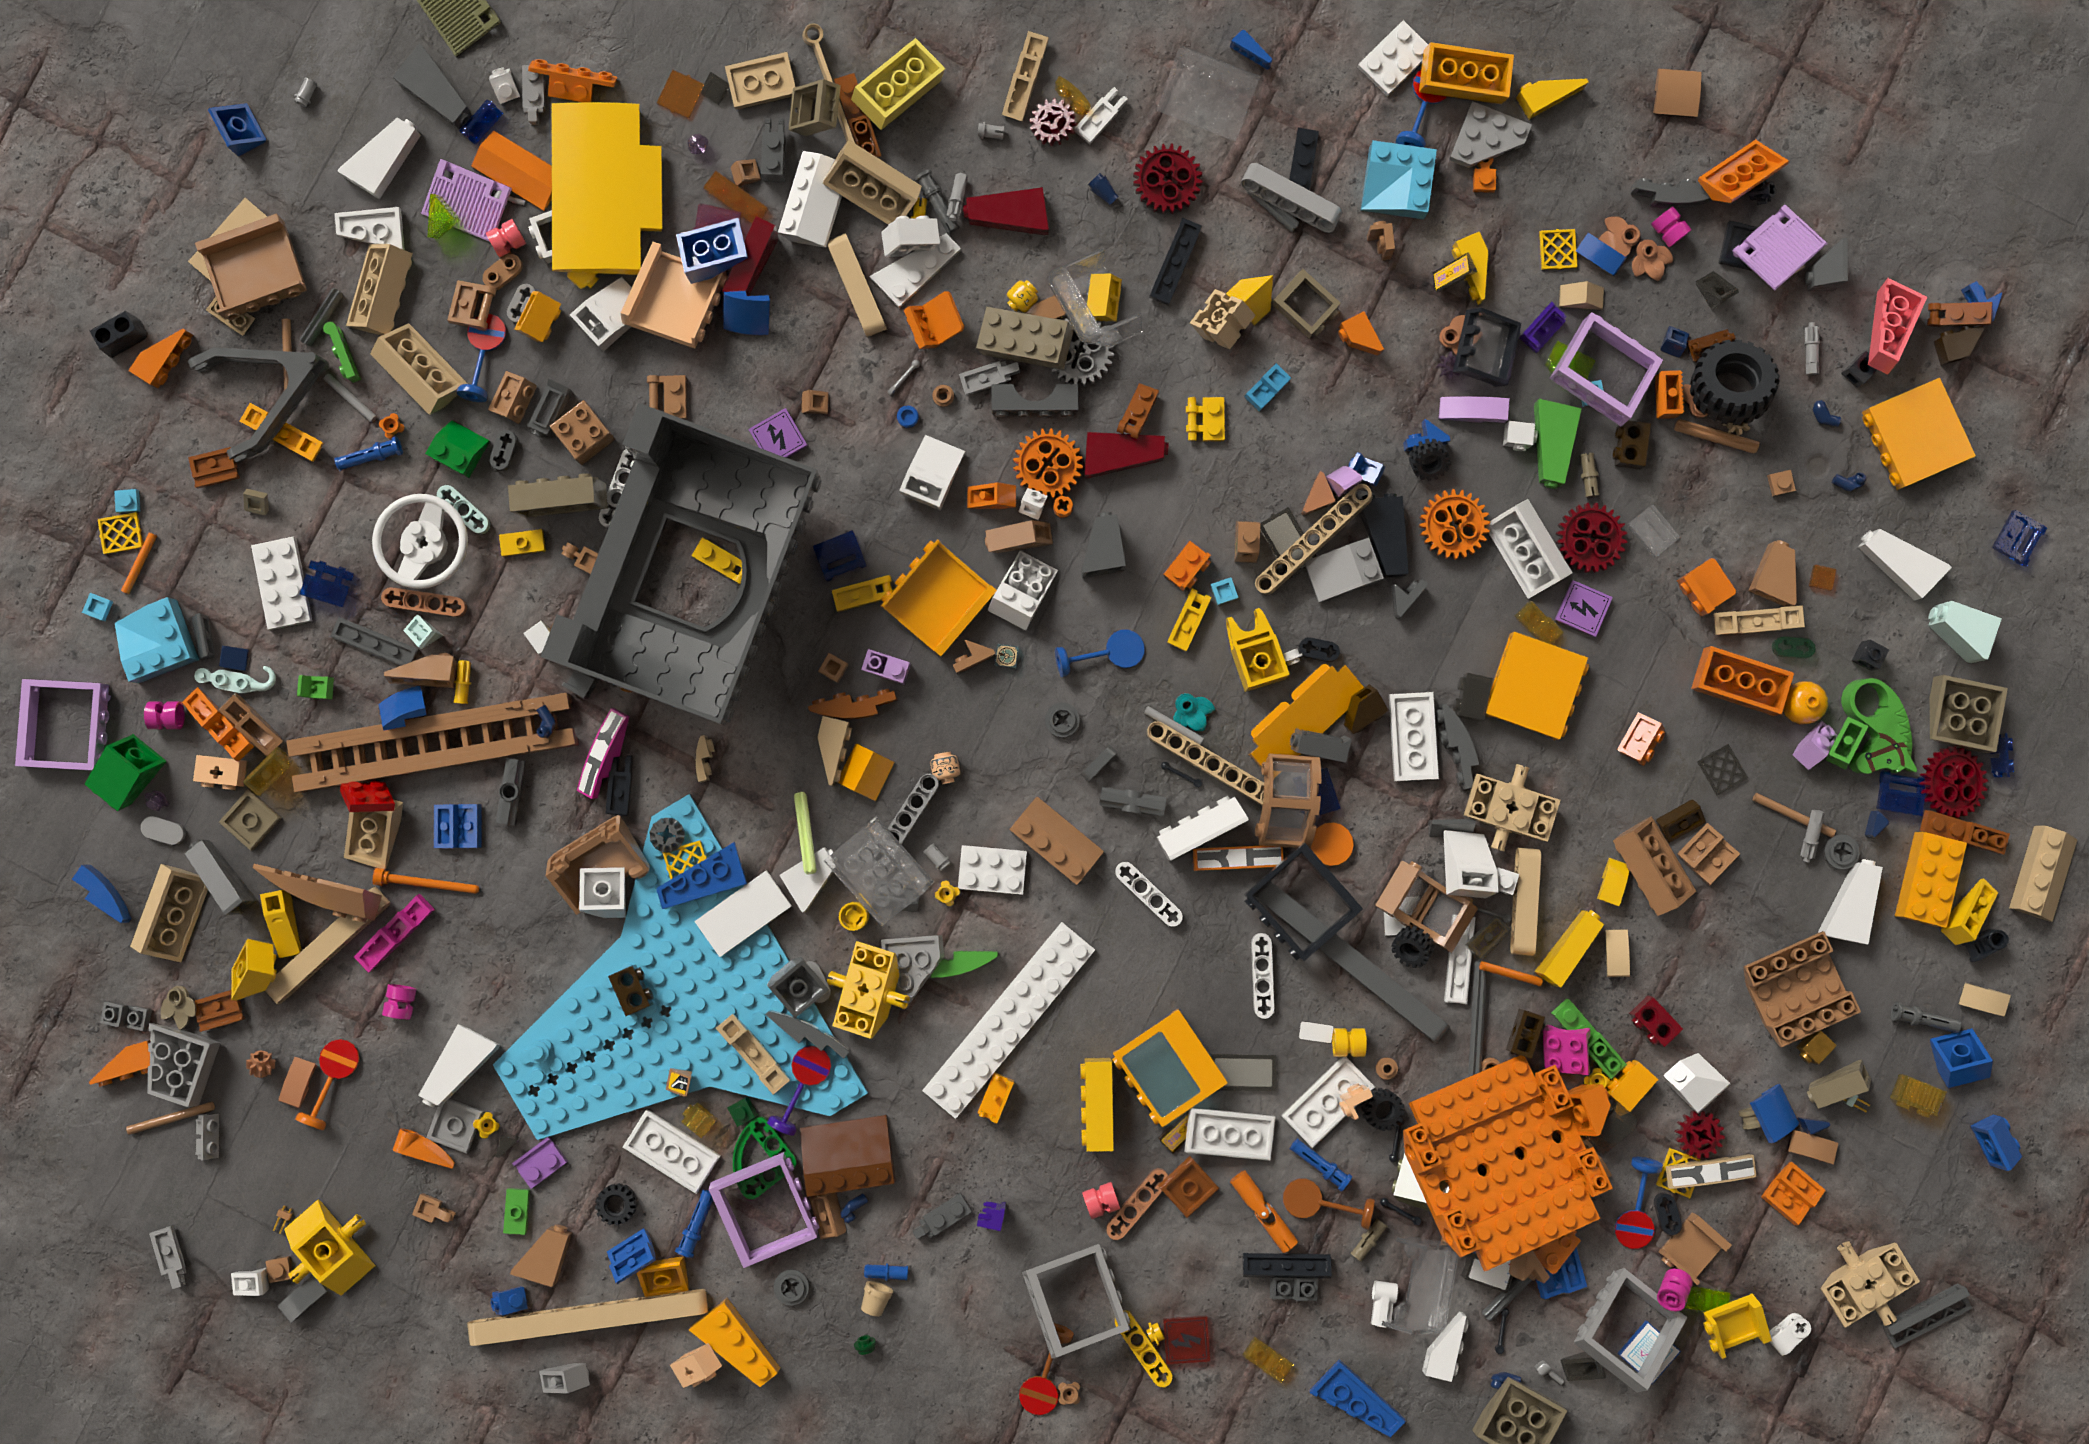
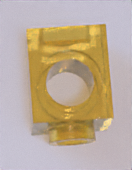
M696 1103L694 1106L690 1104L682 1113L684 1119L681 1122L697 1136L703 1138L718 1118L701 1104Z

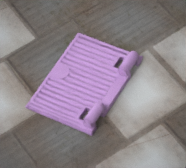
M440 159L421 214L489 241L486 232L495 227L498 228L512 188ZM445 170L454 173L452 180L444 177ZM492 190L502 191L499 199L490 196Z
M1783 205L1775 215L1767 219L1740 246L1738 245L1734 248L1732 252L1735 257H1739L1775 291L1826 246L1827 242L1789 207ZM1787 217L1789 221L1783 224L1781 220ZM1750 247L1755 250L1750 255L1746 253Z

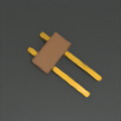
M285 1205L278 1210L276 1215L278 1219L273 1228V1231H275L280 1218L285 1219L279 1234H281L286 1221H289L293 1215L291 1213L292 1208L289 1211L284 1210L286 1208Z

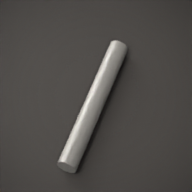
M327 374L323 378L325 382L370 422L377 418L372 411L332 375Z
M1149 706L1146 708L1144 714L1164 723L1199 745L1202 744L1204 740L1202 736Z

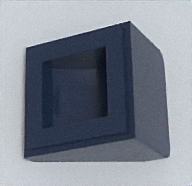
M1669 326L1660 350L1679 358L1686 349L1689 333Z
M222 646L219 667L246 671L249 649Z
M1870 812L1865 831L1866 837H1876L1889 825V821L1881 812Z
M1798 1117L1803 1132L1811 1135L1830 1127V1123L1824 1120Z

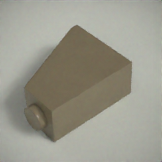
M1861 1059L1811 1082L1807 1094L1811 1103H1816L1819 1109L1869 1091L1871 1078Z

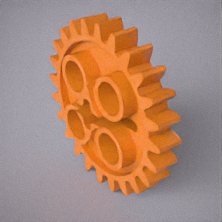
M1052 428L1049 434H1045L1044 429H1041V435L1039 436L1033 431L1032 439L1026 435L1027 443H1019L1022 450H1015V454L1019 458H1013V462L1019 464L1013 467L1014 471L1020 472L1016 475V480L1023 479L1020 486L1028 485L1029 489L1039 491L1046 496L1047 493H1050L1052 499L1055 497V492H1058L1060 496H1063V489L1070 492L1069 484L1075 486L1077 484L1073 478L1081 477V474L1076 470L1083 468V465L1077 464L1083 458L1082 456H1076L1080 452V448L1073 449L1075 440L1070 443L1067 442L1069 435L1067 434L1062 438L1060 430L1056 435H1053ZM1048 444L1051 447V451L1044 454L1039 450L1040 446ZM1059 448V453L1052 459V467L1047 466L1040 479H1036V476L1044 468L1043 461L1048 462L1054 451ZM1059 457H1066L1069 463L1066 466H1060L1057 463V459ZM1035 461L1038 463L1039 468L1035 471H1030L1027 468V464ZM1047 474H1053L1056 476V481L1049 484L1046 483L1044 477Z
M1455 489L1451 490L1450 495L1444 490L1442 498L1436 494L1434 496L1436 502L1429 500L1427 503L1430 508L1424 507L1422 509L1426 515H1421L1419 519L1425 522L1419 524V528H1423L1425 531L1420 536H1427L1424 544H1432L1430 551L1437 548V556L1444 552L1445 559L1450 554H1453L1454 560L1458 558L1459 554L1464 559L1467 557L1466 551L1473 555L1475 553L1473 547L1477 549L1482 547L1478 541L1485 542L1487 540L1482 534H1488L1490 531L1484 528V526L1490 524V521L1484 520L1489 513H1482L1481 510L1485 505H1477L1479 498L1471 500L1472 493L1465 497L1464 490H1461L1458 495H1456ZM1448 506L1451 507L1452 516H1451L1449 510L1447 509ZM1458 506L1466 509L1467 514L1465 516H1460L1456 512ZM1436 513H1443L1446 516V521L1439 522L1436 519ZM1452 517L1454 523H1459L1456 529L1454 526H1450V523L1452 522ZM1463 527H1470L1473 530V536H1466L1463 533ZM1443 533H1449L1452 536L1453 540L1451 543L1443 541ZM1457 533L1461 539L1460 543L1457 540Z

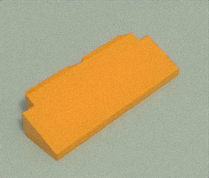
M1322 664L1292 692L1291 697L1294 701L1290 705L1287 702L1280 703L1252 729L1251 736L1254 738L1252 741L1258 747L1249 756L1260 767H1262L1263 762H1266L1268 754L1299 756L1301 753L1293 751L1290 745V738L1295 733V729L1323 733L1348 710L1351 696L1363 689V685L1346 665L1337 672L1333 666L1329 667L1327 664ZM1273 771V779L1281 772Z

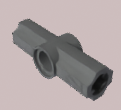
M506 758L503 782L499 788L500 800L496 823L516 826L519 802L523 795L522 784L526 761ZM510 786H513L516 792L512 798H509L507 795V789Z
M1102 787L1099 805L1118 808L1125 812L1137 814L1142 812L1164 816L1166 798L1147 795L1144 792L1125 789L1123 791Z

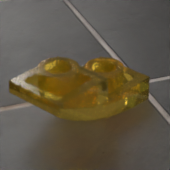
M1058 76L1055 82L1057 93L1063 98H1071L1070 106L1076 114L1081 116L1083 114L1087 115L1091 110V105L1086 97L1072 83Z
M1529 601L1515 615L1526 629L1538 640L1552 645L1564 633L1533 601Z
M1257 1337L1253 1338L1242 1354L1246 1359L1281 1383L1294 1366L1291 1361Z

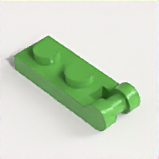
M333 322L325 323L323 329L333 341L332 351L335 357L340 359L342 366H339L342 376L353 383L361 380L342 329Z

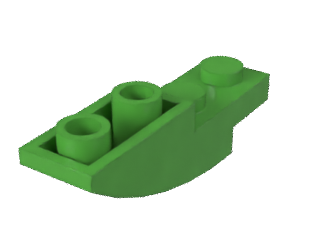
M1565 999L1551 1012L1565 1030L1590 1028L1591 1037L1588 1040L1589 1058L1610 1079L1627 1065L1569 999Z

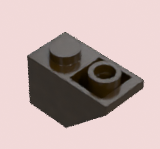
M1983 325L1978 327L1965 326L1960 328L1961 331L1954 333L1953 330L1941 333L1940 338L1933 341L1940 365L1957 362L1970 356L1984 330Z
M1369 684L1351 696L1344 727L1352 734L1363 731L1368 724L1381 719L1389 711L1377 689Z

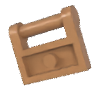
M458 280L447 321L450 324L486 331L488 327L486 321L492 298L495 297L497 289L491 286ZM481 293L484 294L477 320L473 319L478 295Z
M647 376L649 406L658 410V384H664V412L681 419H687L686 376Z

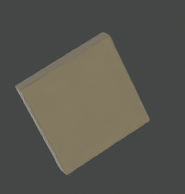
M248 789L219 823L250 851H253L282 817Z

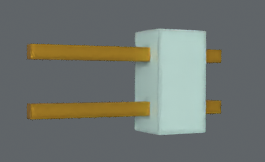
M1858 1095L1844 1099V1103L1850 1107L1855 1106L1864 1112L1867 1111L1855 1105V1101L1858 1100L1864 1103L1865 1105L1870 1106L1866 1102L1858 1099Z

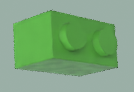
M1847 717L1826 761L1846 770L1868 726Z

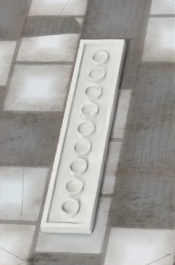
M1061 922L922 1091L956 1119L1095 949Z

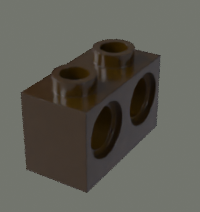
M1628 420L1622 426H1617L1615 438L1618 439L1617 447H1614L1612 458L1615 460L1614 466L1639 470L1646 466L1651 423ZM1628 429L1635 431V439L1628 436ZM1626 450L1633 453V460L1626 458Z
M636 964L608 976L625 1017L653 1005L652 1000L654 996L649 987L646 988L644 984L645 975L641 967L637 968ZM626 973L633 976V983L631 985L624 983L623 978ZM635 993L640 994L642 997L640 1005H635L632 1001Z

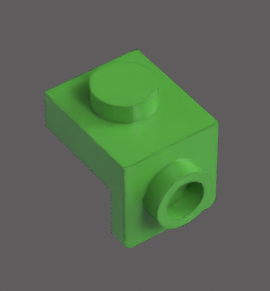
M299 675L297 696L313 699H332L334 678Z

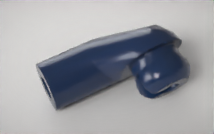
M1819 400L1814 403L1813 413L1817 422L1834 427L1840 425L1841 417L1830 415L1824 401Z
M1861 472L1849 478L1836 474L1832 484L1846 491H1853L1861 488L1865 484L1867 477Z
M862 1193L846 1204L841 1211V1218H844L845 1223L848 1224L855 1220L853 1212L868 1203L866 1196Z

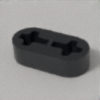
M1307 637L1298 646L1299 653H1302L1304 657L1326 662L1336 660L1340 654L1339 646L1336 643ZM1311 642V646L1318 649L1317 651L1311 650L1309 653H1306L1303 645ZM1331 646L1335 654L1329 658L1327 653L1320 652L1321 649H1328Z
M1659 1193L1654 1198V1207L1659 1226L1665 1233L1676 1235L1682 1228L1676 1201L1668 1193ZM1662 1198L1670 1201L1667 1204V1212L1663 1206H1660V1203L1663 1202ZM1667 1216L1676 1223L1672 1225V1230L1666 1227V1224L1669 1223Z

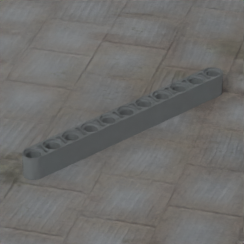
M1271 881L1254 895L1257 900L1311 943L1328 929L1325 924ZM1337 934L1319 948V950L1436 1044L1450 1028L1439 1016Z

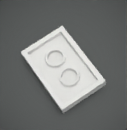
M1403 20L1358 64L1357 68L1388 97L1422 63L1423 51L1428 44Z
M962 845L958 888L1023 895L1027 851Z

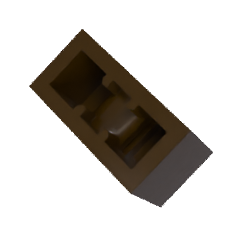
M1519 1008L1506 1050L1532 1059L1545 1017Z

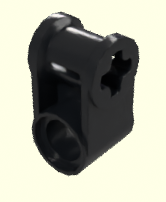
M1987 929L1979 933L1976 940L1962 943V945L1966 947L1970 955V962H1977L2005 948L2009 943V937L2002 930ZM1996 933L1998 935V942L1994 945L1992 943V936Z

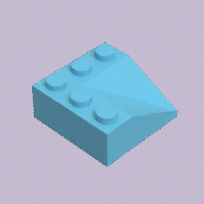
M1373 140L1369 147L1361 211L1424 219L1429 210L1437 149Z
M166 597L153 602L115 623L120 659L128 682L141 683L199 660L178 601Z

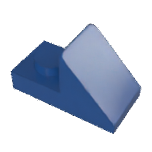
M1977 281L1963 288L1961 291L1968 303L1993 302L1992 321H1994L2002 292L1987 300L1984 288Z
M1424 419L1422 421L1424 436H1421V433L1409 435V439H1406L1403 445L1404 451L1413 450L1414 445L1419 447L1418 442L1422 441V444H1424L1425 439H1429L1430 442H1432V439H1436L1437 442L1441 441L1443 445H1447L1450 442V436Z

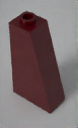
M1043 187L966 198L967 205H963L964 218H969L970 225L1037 235H1049Z
M757 216L755 217L744 241L748 258L733 266L723 288V293L746 291V295H750L779 240L774 224Z
M1087 432L1085 478H1093L1161 462L1164 459V455H1168L1169 442H1165V436L1139 435L1138 439L1131 437V434Z

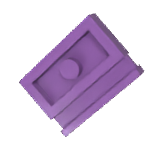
M550 1136L512 1163L519 1170L518 1172L530 1189L568 1162L557 1145L553 1143Z

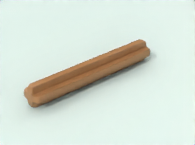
M1678 419L1675 423L1674 430L1750 453H1756L1759 448L1758 441L1682 419Z

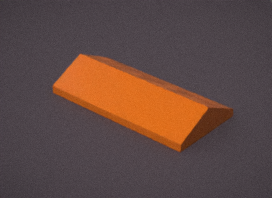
M493 131L482 142L471 167L493 181L512 188L511 192L545 211L552 200V166L496 131Z
M1755 139L1700 176L1698 182L1712 200L1732 203L1788 165L1789 160Z

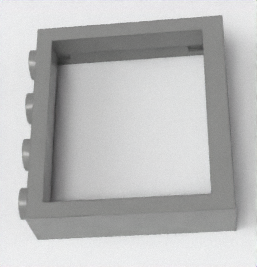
M1100 1244L1022 1272L1051 1358L1062 1356L1130 1330L1128 1314L1123 1312L1120 1304L1122 1303L1121 1294L1118 1290H1115L1113 1284L1115 1277L1112 1270L1107 1267V1255L1104 1248L1100 1247ZM1093 1253L1118 1326L1062 1347L1037 1274Z
M1625 1268L1613 1270L1611 1276H1608L1606 1279L1608 1283L1605 1288L1601 1289L1597 1294L1596 1304L1588 1310L1585 1323L1577 1329L1579 1332L1573 1343L1635 1392L1647 1391L1687 1317L1680 1311H1669L1663 1308L1657 1301V1293ZM1622 1284L1667 1318L1638 1373H1635L1592 1339Z

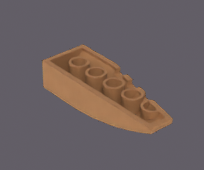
M258 864L253 865V869L281 889L306 902L332 910V915L346 918L348 914L353 916L352 920L366 923L367 919L375 921L382 895L319 878L316 879Z

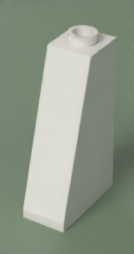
M396 118L338 169V172L345 179L380 199L421 135L416 130L417 126L407 119L402 121Z
M1881 529L1873 532L1871 530L1868 531L1861 538L1863 542L1858 546L1864 554L1914 601L1922 599L1952 568L1940 559Z
M1865 859L1851 867L1819 932L1824 931L1826 936L1860 944L1869 943L1883 867L1875 866V861Z
M458 1024L418 1095L424 1098L422 1102L433 1108L435 1105L442 1106L499 1049L500 1045Z

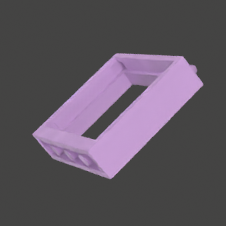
M1591 312L1582 321L1550 379L1619 426H1622L1632 417L1663 359L1640 345L1636 340L1622 333L1620 329L1604 321L1602 317ZM1589 330L1648 369L1628 406H1625L1568 368Z
M22 679L15 766L93 770L104 751V745L107 743V733L105 730L106 723L109 720V712L107 710L108 701L111 697L108 695L109 685L102 683ZM40 687L93 690L88 763L34 760Z
M784 1152L710 1182L709 1191L743 1268L817 1238V1229L820 1228L818 1220L815 1216H811L809 1211L811 1209L810 1202L807 1197L803 1198L800 1191L803 1190L801 1181L798 1177H794L792 1172L794 1170L793 1163L790 1157L786 1158ZM780 1165L807 1228L750 1251L723 1188Z

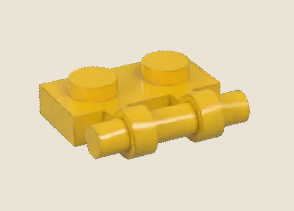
M1188 397V406H1186V413L1188 414V425H1186L1188 441H1197V433H1203V442L1224 441V397H1203L1202 406L1196 405V397ZM1196 414H1202V425H1196Z

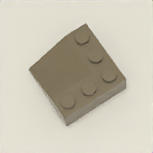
M1946 675L1933 677L1929 698L1930 739L1981 753L1996 752L2008 688Z
M1507 1377L1482 1411L1472 1431L1478 1438L1489 1444H1550L1567 1413V1409L1548 1396Z

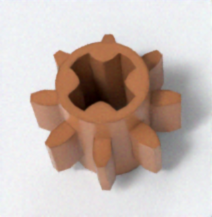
M266 1051L251 1053L250 1059L246 1060V1069H250V1075L258 1078L271 1075V1069L275 1068V1060L272 1059V1054Z

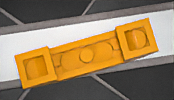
M249 403L240 422L257 430L268 415V412ZM288 423L283 425L273 439L313 462L324 444Z

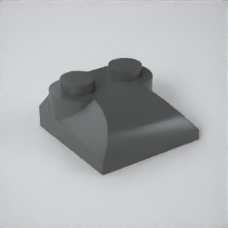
M802 957L789 961L770 978L767 984L769 989L794 1018L829 990Z

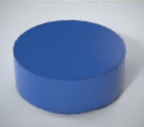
M912 406L901 407L897 413L898 423L904 428L914 427L919 420L917 410Z

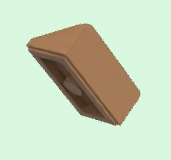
M836 1192L809 1197L813 1214L820 1226L818 1229L820 1239L837 1237L846 1232Z

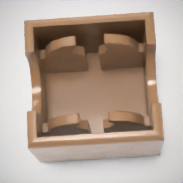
M585 400L581 401L549 426L574 459L581 465L615 440V437Z

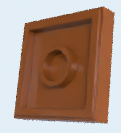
M1191 1156L1158 1185L1186 1218L1219 1189Z

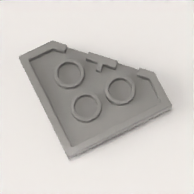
M1472 101L1449 160L1470 168L1479 162L1498 157L1512 149L1521 148L1526 142L1532 124Z
M942 935L881 940L882 949L896 953L900 976L895 992L910 997V1001L902 1002L909 1004L944 958Z

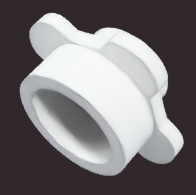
M1298 649L1283 654L1285 663L1287 662L1288 666L1300 662L1299 657L1303 656L1302 653L1299 654Z

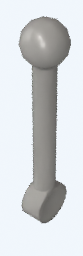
M914 360L912 366L887 393L892 395L908 375L920 366V362Z

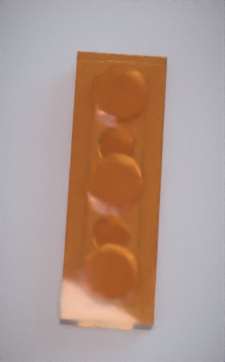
M717 171L713 173L703 187L706 192L751 224L756 216L762 219L768 211V207Z

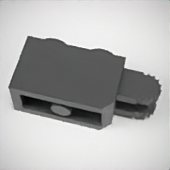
M766 118L765 132H762L761 176L764 182H785L787 148L784 134L785 122L783 118H779L778 132H771V118Z

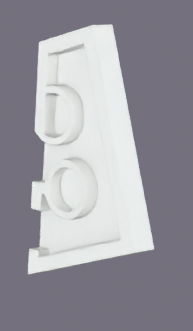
M399 207L335 213L336 234L339 237L370 244H391L404 250L402 215Z

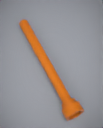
M375 868L373 873V885L383 886L389 882L474 894L479 892V886L473 884L395 875L382 868Z

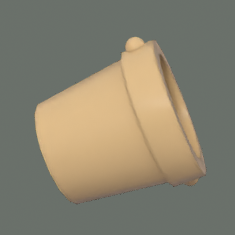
M867 1281L864 1288L865 1292L861 1310L872 1316H882L888 1300L891 1299L893 1290L883 1283Z

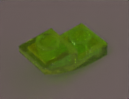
M1692 1286L1684 1308L1709 1311L1729 1303L1730 1293Z

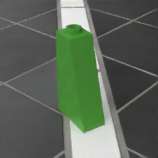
M1538 399L1534 404L1535 430L1538 432L1536 445L1539 482L1545 483L1547 488L1557 489L1564 485L1582 408Z

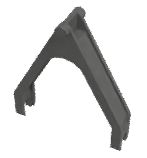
M216 347L188 360L190 368L195 367L198 373L207 371L225 361L283 365L287 370L289 378L287 388L250 439L227 450L229 459H234L235 462L244 461L267 449L323 370L329 367L327 360L313 352Z

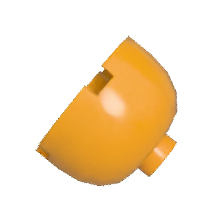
M1802 681L1791 685L1784 705L1785 716L1797 724H1811L1820 720L1828 708V697L1825 690L1818 684L1810 681Z

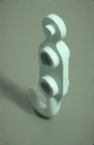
M264 666L263 670L269 673V680L266 683H259L246 674L227 670H217L211 673L208 669L200 668L195 672V680L199 683L210 681L216 688L248 693L271 689L275 684L276 675L270 667Z

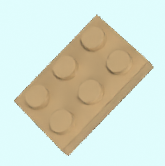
M787 52L725 66L735 110L792 97L793 88H796Z

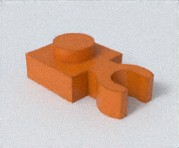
M1493 158L1489 159L1486 163L1483 161L1477 163L1479 169L1475 168L1473 170V192H1495L1496 169H1490Z

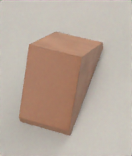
M1321 471L1315 479L1301 512L1302 515L1310 514L1335 502L1325 474Z

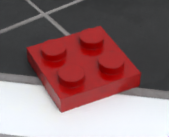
M352 781L341 783L340 792L349 812L394 811L395 802L385 782L359 783Z

